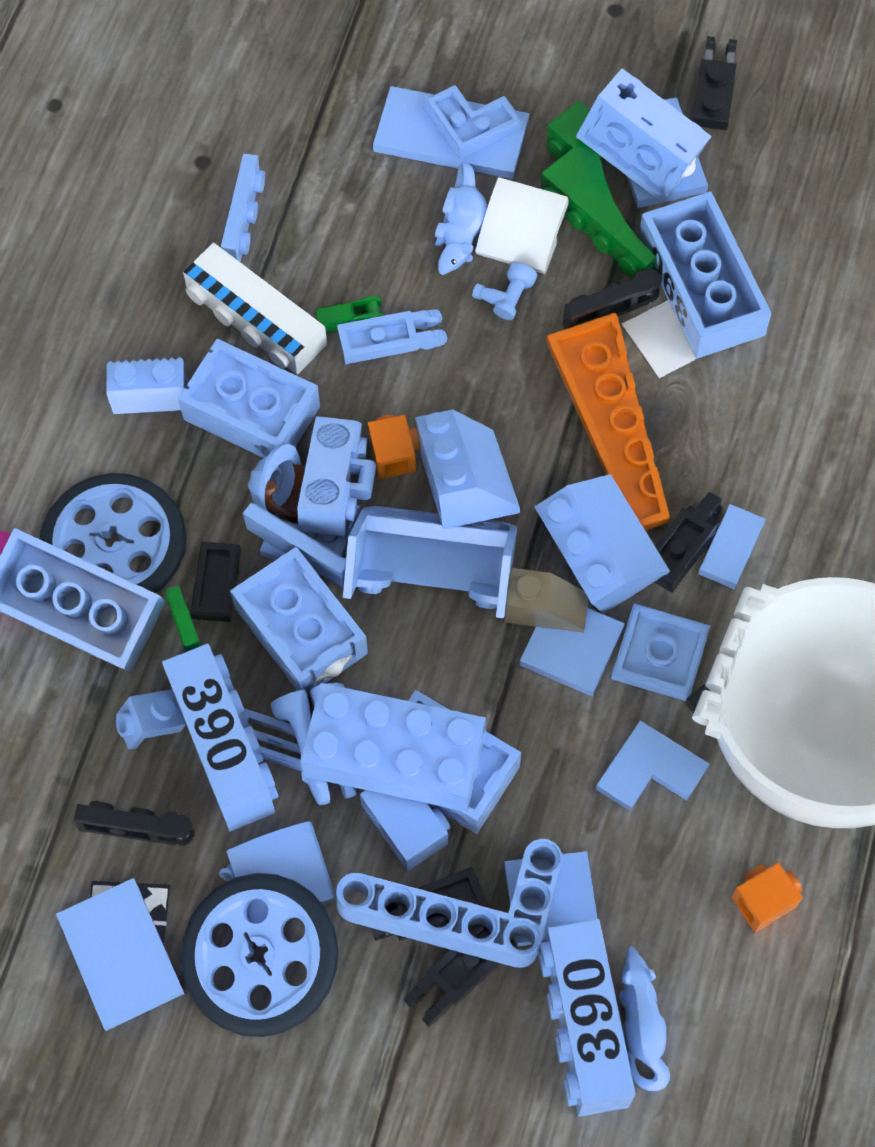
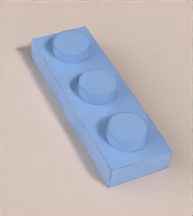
M244 153L221 248L239 262H241L242 254L247 255L249 252L251 236L247 232L249 224H255L258 213V203L255 202L257 192H263L265 184V171H260L258 155Z

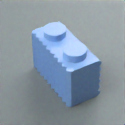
M171 357L169 360L163 358L161 361L156 358L154 361L148 359L145 362L142 359L138 362L133 359L130 363L127 360L123 363L119 360L116 363L112 361L107 363V397L113 414L181 410L178 398L185 388L188 389L187 384L189 383L184 360L181 357L176 360Z

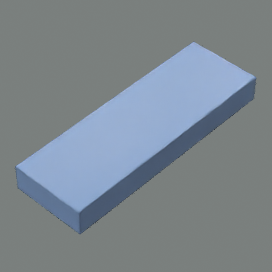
M254 503L249 504L243 512L247 530L285 553L297 547L317 573L344 588L345 558Z

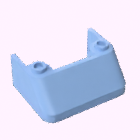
M383 506L364 507L348 537L343 598L351 599L356 587L363 593L377 594L382 592V588L389 587L391 582L469 591L468 596L476 601L477 606L486 609L497 608L496 617L504 618L510 572L513 566L517 527L503 521L485 520L443 529L438 513Z

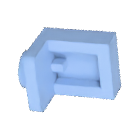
M172 689L130 696L116 714L117 731L124 738L129 750L138 748L145 738L178 733L186 725Z

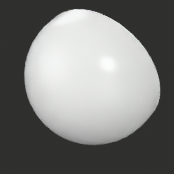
M828 577L799 581L779 589L765 584L762 585L760 591L751 587H745L734 611V616L738 619H731L720 646L719 654L716 656L705 686L710 691L704 690L702 692L692 719L699 724L707 726L705 734L717 738L720 749L736 777L752 794L775 811L799 822L827 828H859L875 825V584L851 578Z

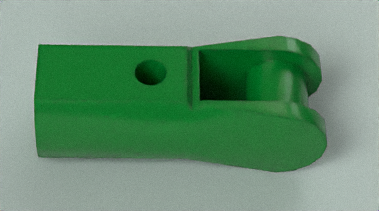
M368 296L349 303L315 309L317 321L325 326L326 334L338 332L337 325L385 316L380 312L382 300L379 296ZM365 312V314L355 316L357 313Z

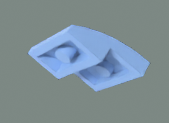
M308 821L283 828L226 850L234 877L254 873L277 874L294 880L307 888L317 897L322 905L336 900L312 822ZM262 899L252 901L247 907L248 919L254 924L261 923L266 919L268 906Z

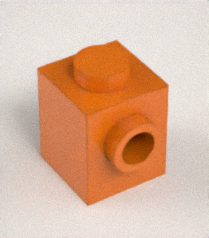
M384 415L375 421L368 422L369 441L374 462L376 463L378 479L416 472L414 451L420 450L416 428L408 427L406 415Z
M779 862L768 869L765 864H761L749 871L743 877L746 882L736 887L731 897L754 933L796 909L803 898L800 894L802 887L798 879L790 870L785 871Z

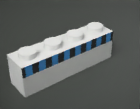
M214 242L183 272L187 295L196 304L202 305L204 303L213 310L215 317L225 326L232 325L238 329L248 344L255 348L260 346L268 352L269 357L278 367L282 369L287 367L298 375L327 346L326 330L323 324Z

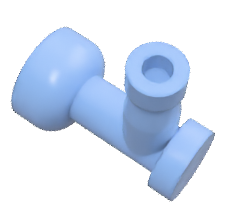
M519 262L511 263L507 271L510 284L506 292L485 288L484 285L478 283L473 289V298L483 299L494 304L493 312L505 320H513L516 314L515 306L523 289L531 288L538 277L534 269Z

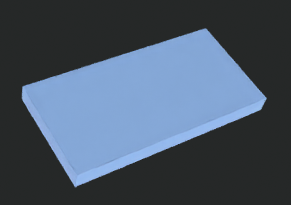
M390 86L373 143L374 152L458 169L461 163H468L473 167L474 172L514 179L530 113L516 111L523 121V128L460 159L424 107V100L434 94ZM467 101L473 111L485 105Z

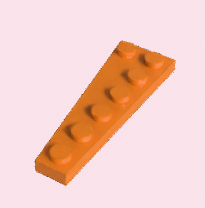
M613 313L547 335L546 344L605 475L611 474L645 531L669 523L670 515L658 469L654 464V454L651 442L647 437L644 415L636 395V385L633 373L630 372L627 350L617 314Z

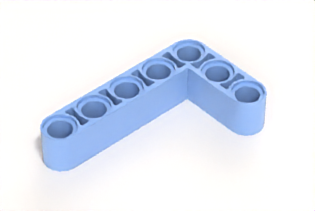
M548 839L534 840L527 846L509 913L362 873L347 874L340 879L336 890V907L343 919L355 924L512 967L523 968L532 964L538 955L562 863V853L556 843ZM543 857L551 863L552 867L547 870H539L532 865L531 860ZM360 891L367 899L361 904L352 905L344 897L349 892ZM526 896H533L541 902L542 907L536 910H529L522 905L520 900ZM400 902L408 908V911L404 915L393 916L385 908L390 903ZM434 913H441L448 918L449 923L441 928L434 927L429 924L427 917ZM480 924L487 927L491 935L484 939H477L469 933L468 929L473 925ZM515 936H524L530 940L532 947L527 950H518L512 946L510 939Z

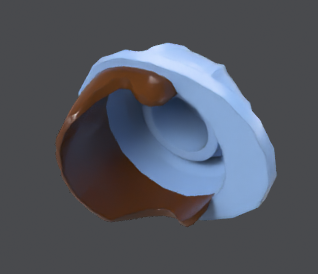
M288 443L278 444L270 452L269 456L260 460L250 473L251 477L248 482V488L254 504L276 517H298L297 507L305 467L301 465L296 447Z

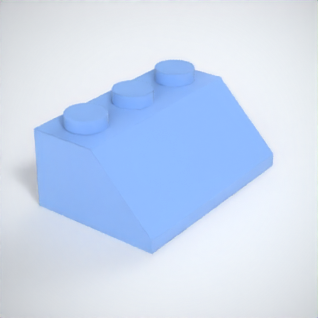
M453 409L415 417L420 445L419 451L443 529L520 513V506L492 429Z
M611 474L567 485L535 506L536 511L590 602L603 614L670 572Z

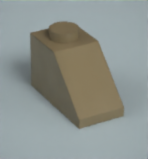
M511 568L505 623L584 633L588 597L584 590L549 572Z

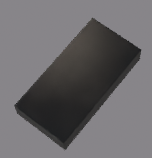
M201 542L190 611L192 619L231 622L233 600L230 590L236 587L241 554L240 545Z

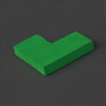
M179 585L166 589L164 594L185 652L200 647L198 636Z

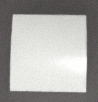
M498 177L481 227L476 254L508 264L513 262L523 263L536 272L545 274L557 245L556 235L569 204L568 197Z

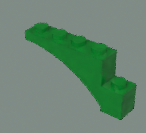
M578 100L548 124L546 146L551 155L558 160L542 172L541 189L567 196L569 204L565 216L571 226L578 231L582 230L592 239L600 252L608 253L615 259L627 276L635 277L638 271H645L646 268L654 269L656 256L640 241L616 206L605 180L600 155L576 137L590 112V109Z

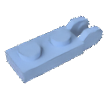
M438 309L413 313L406 311L337 325L345 364L417 351L419 348L427 350L445 345L444 343H447V336L443 329L416 333L415 328L422 330L440 325L439 323L442 322L440 311Z

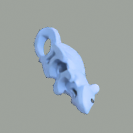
M461 163L459 165L455 187H450L443 206V213H445L443 223H438L435 237H437L435 246L441 247L443 244H446L438 261V270L441 275L458 269L465 262L472 261L473 256L470 253L473 250V238L480 232L488 208L485 198L475 187L474 170L468 163Z
M630 946L627 950L622 970V983L625 986L624 990L619 994V1000L623 1007H625L626 1021L622 1025V1031L629 1049L627 1055L630 1058L629 1065L635 1084L647 1091H659L664 1089L670 1081L669 1069L661 1059L667 1042L665 1019L660 1015L657 1006V994L651 983L656 978V975L652 969L648 968L636 949ZM635 1058L654 1071L655 1077L653 1079H645L639 1074Z

